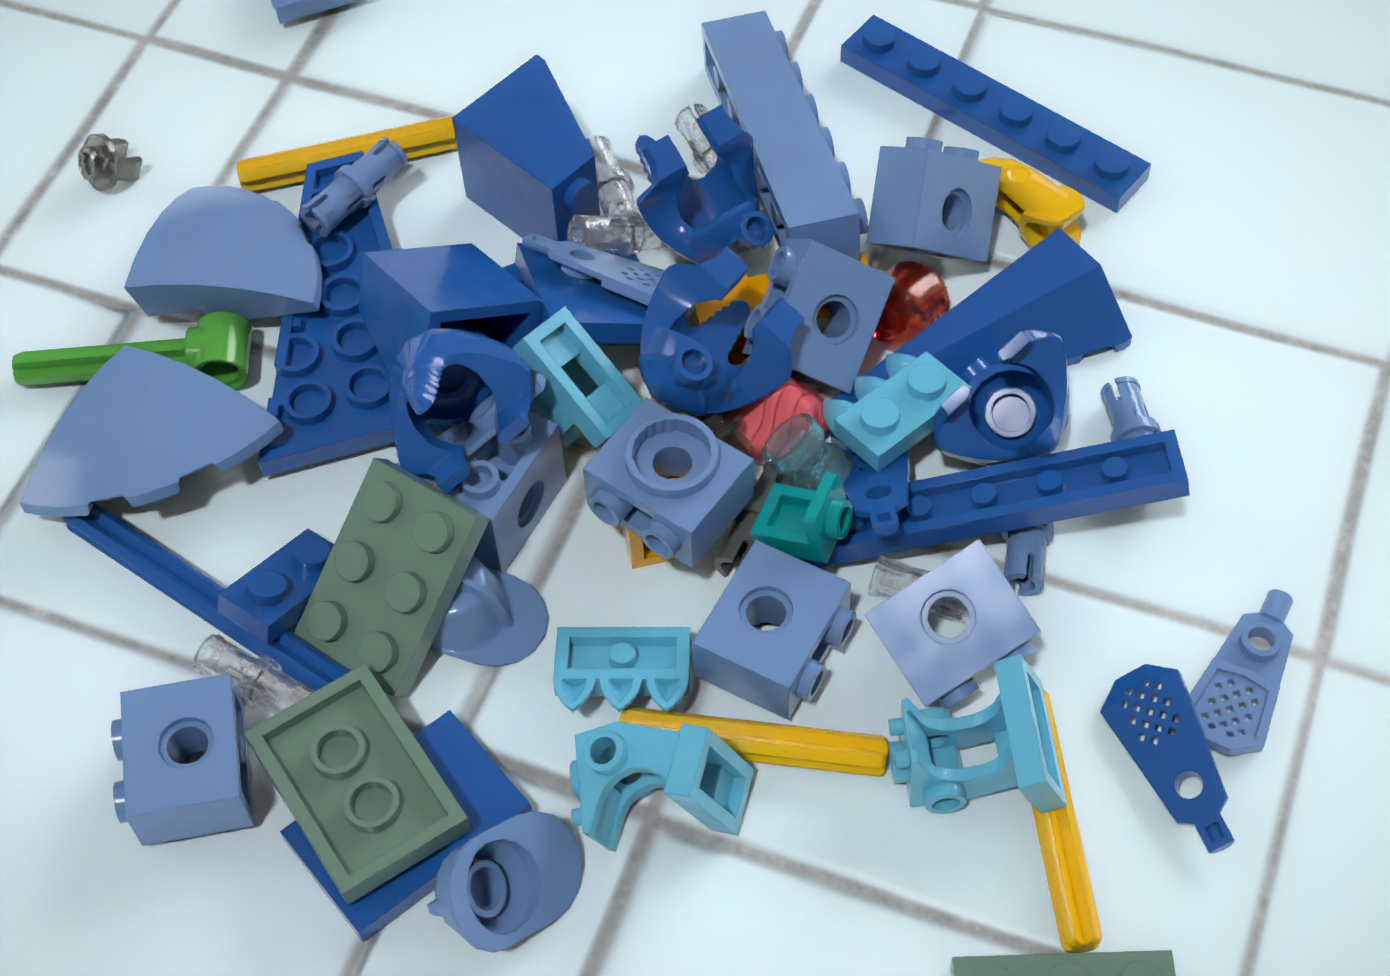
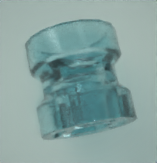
M800 413L781 423L769 436L762 450V458L778 474L788 475L790 477V486L816 491L825 472L839 474L843 485L852 468V459L838 444L827 443L824 440V429L808 413Z

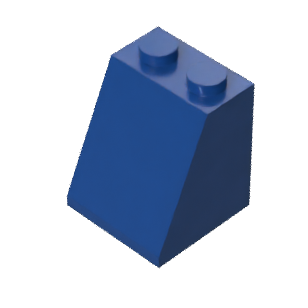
M536 54L452 117L465 194L468 199L522 239L533 232L555 241H571L581 245L593 246L598 237L602 235L595 155L545 59Z
M472 243L363 252L358 310L389 374L391 366L394 364V359L409 338L432 328L459 329L502 342L512 349L523 337L540 324L543 300ZM426 423L427 426L439 425L433 423Z

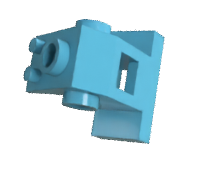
M566 306L523 337L512 348L529 365L531 377L537 373L546 377L544 391L532 399L529 411L559 424L562 451L581 435H584L593 447L597 448L613 435L643 402L637 392Z
M1021 654L994 662L1000 693L990 706L974 714L952 718L951 712L946 708L930 707L918 710L908 698L901 700V717L888 719L890 736L900 735V741L888 743L889 759L894 784L906 782L910 807L925 806L926 810L932 813H949L963 808L967 804V800L1017 786L1040 813L1067 807L1042 682ZM995 740L998 753L996 759L981 765L963 768L960 750Z
M617 721L575 735L577 760H573L570 764V781L574 794L580 801V807L571 810V819L574 826L582 825V832L609 851L616 852L624 819L630 806L637 799L649 795L655 788H664L663 793L711 831L738 835L754 769L710 728L682 723L679 732ZM633 773H641L639 779L634 783H626L627 776Z

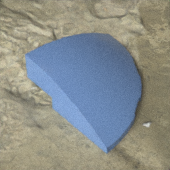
M232 186L192 187L178 196L161 212L147 232L134 258L124 289L148 317L201 310L204 315L225 311L238 314L249 320L319 311L322 294V272L319 256L313 246L308 243L307 237L303 232L304 226L281 203L254 193L249 189Z
M124 345L83 387L52 431L32 470L20 500V505L24 513L41 516L74 517L88 516L92 509L93 501H104L122 496L132 507L156 502L178 494L180 492V478L204 470L213 464L221 472H226L264 448L280 435L284 429L280 420L219 380L179 361L154 352Z

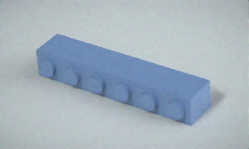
M765 10L701 23L704 67L719 105L722 104L731 120L753 136V162L758 198L765 215L772 222L773 234L778 246H783L787 238L812 239L853 259L860 260V235L868 233V218L865 205L861 198L853 199L851 195V183L846 164L844 162L836 163L834 159V145L828 127H819L818 110L814 96L811 93L804 94L800 67L797 61L789 62L788 47L783 31L774 30Z

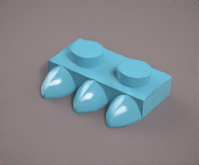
M927 351L918 358L901 353L887 354L886 371L889 376L888 380L872 376H857L854 381V390L858 402L855 404L839 399H826L823 402V416L829 430L877 472L881 471L934 431V416L940 404L964 384L972 389L971 386Z
M557 627L553 672L555 696H558L562 704L572 713L580 708L590 696H604L607 702L619 713L627 708L636 696H651L653 701L667 713L681 701L683 696H690V627Z

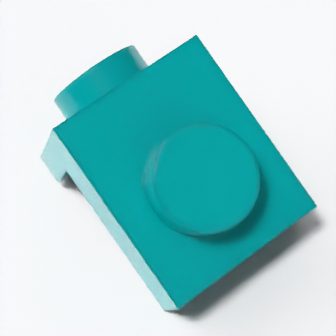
M825 472L816 491L774 483L750 531L752 542L754 543L757 540L793 557L827 564L838 539L843 540L847 536L853 518V506L851 501L846 499L840 475Z

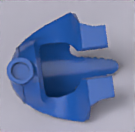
M722 104L695 119L717 155L715 165L703 178L696 180L688 176L687 166L669 135L657 141L648 135H639L635 142L636 153L640 156L639 161L644 165L643 170L647 173V180L651 185L637 198L636 204L644 221L667 247L684 259L695 264H701L715 258L726 246L741 259L752 249H759L771 241L774 232L772 222L767 215L760 212L753 162V136L731 120Z
M727 246L715 258L701 264H673L668 266L658 282L646 310L638 359L640 374L651 397L659 405L679 414L702 417L706 414L721 413L740 408L755 402L779 388L792 375L790 346L795 330L805 317L784 298L778 299L752 328V352L747 362L742 365H732L729 363L728 353L732 350V345L737 342V336L741 335V329L745 327V321L750 315L751 309L747 302L743 300L732 301L729 306H724L721 311H716L714 316H709L707 321L701 322L699 326L690 327L687 324L686 313L689 308L701 302L711 300L722 301L748 272L749 266Z
M432 328L409 338L395 357L389 377L391 426L399 466L418 477L436 480L437 486L446 494L449 493L470 475L467 456L463 445L439 440L431 433L426 423L452 425L459 424L463 420L469 421L471 414L477 406L493 394L495 398L494 423L497 440L506 445L529 426L528 414L533 392L531 371L526 361L502 342L459 329Z
M1038 330L1020 331L998 352L999 364L990 365L981 356L964 370L958 377L971 386L972 389L963 384L940 404L939 409L935 413L933 422L934 440L937 450L953 458L987 466L1051 454L1062 441L1069 421V375L1066 350L1062 337L1054 333Z

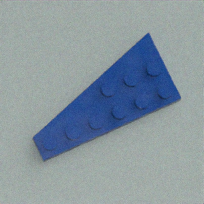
M363 151L307 164L300 208L329 186L334 180V173L341 166L346 164L352 165L356 160L358 161L364 155ZM377 197L367 208H358L347 216L327 237H321L319 232H313L304 222L299 210V221L305 228L303 232L307 237L308 243L313 246L319 256L322 272V294L319 311L282 315L274 362L276 369L272 398H268L266 411L280 420L284 431L260 450L258 465L263 477L394 443L389 407L390 374L358 310L363 252L392 250ZM440 424L428 426L431 433L445 429L444 425Z

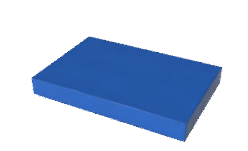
M517 243L515 264L522 280L529 290L543 300L540 316L541 324L566 306L596 344H641L642 326L647 305L601 287L602 280L597 278L579 279L569 276L561 270V263L551 260L548 255L523 247L522 243ZM584 245L639 262L632 247Z
M450 710L420 730L414 737L468 817L471 826L470 831L349 905L344 901L297 822L293 821L280 831L285 843L362 942L435 889L436 875L441 863L456 847L467 843L471 838L515 815L532 811V806Z

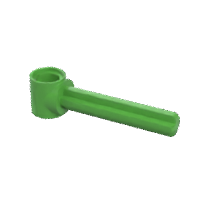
M218 311L201 317L197 327H189L187 329L185 338L24 351L12 357L13 377L15 382L21 386L90 380L110 358L126 345L154 352L184 363L219 380L236 391L244 387L248 381L252 326L248 320L238 314Z

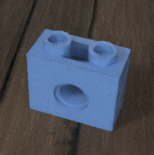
M906 137L905 147L880 146L866 243L940 258L987 262L1001 167L979 162V151L974 149L945 146L943 152H941L943 142L936 139Z
M787 238L785 244L777 249L769 263L767 278L770 282L762 303L755 306L746 321L744 336L747 341L742 353L750 356L753 344L752 328L778 299L784 298L805 317L795 330L790 346L792 375L824 389L850 394L895 277L812 239ZM826 303L830 311V321L827 328L820 332L816 321L817 313L821 306Z
M647 397L583 468L587 505L601 521L611 526L622 525L640 536L646 546L655 554L666 559L674 557L692 569L754 496L753 458L716 438L709 427L700 420L688 415L673 413ZM670 476H680V477H681V478H678V479H666L667 477H670Z
M530 411L528 414L529 426L506 445L499 442L495 434L467 458L470 475L447 493L490 518L473 556L478 558L486 567L504 573L567 481L559 424Z
M980 539L864 614L924 707L937 699L943 708L948 709L979 689L972 678L978 672L995 661L1021 654L1025 659L1037 650L1030 639L1042 632ZM944 598L960 600L969 612V622L966 629L960 635L952 638L938 635L930 624L932 607Z
M755 540L692 642L694 676L789 720L801 699L810 702L817 693L826 671V665L822 662L831 646L838 649L842 648L851 633L856 619V612L849 609L851 582ZM769 622L776 624L778 628L763 631L753 626Z
M231 673L120 692L121 719L112 720L111 739L117 760H123V780L114 782L113 800L119 822L129 823L142 846L254 826L251 794L252 766L249 759L248 742L244 735V732L247 731L245 704ZM206 751L196 762L182 764L191 754Z

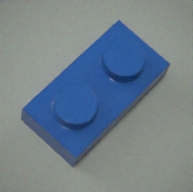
M307 528L218 594V613L269 645L300 620L334 544Z

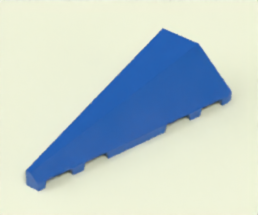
M1058 228L893 353L908 354L918 358L927 351L954 374L959 376L981 356L990 365L999 364L998 352L1020 331L1038 330L1061 336L1065 345L1067 366L1080 363L1085 354L1112 347L1114 352L1122 351L1130 346L1132 334L1101 264L1062 229ZM886 358L863 376L888 380ZM854 385L850 394L840 392L832 398L852 403L858 402Z

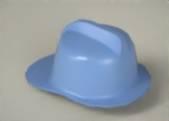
M472 556L429 650L477 665L501 667L518 663L534 653L545 638L549 617L544 599L531 584L516 576L486 567L478 558Z
M530 811L515 815L471 838L467 843L456 847L442 861L436 875V899L427 904L429 913L434 916L443 917L445 923L460 934L475 949L495 953L512 947L522 939L553 923L570 908L579 891L583 869L579 844L569 826L553 814Z

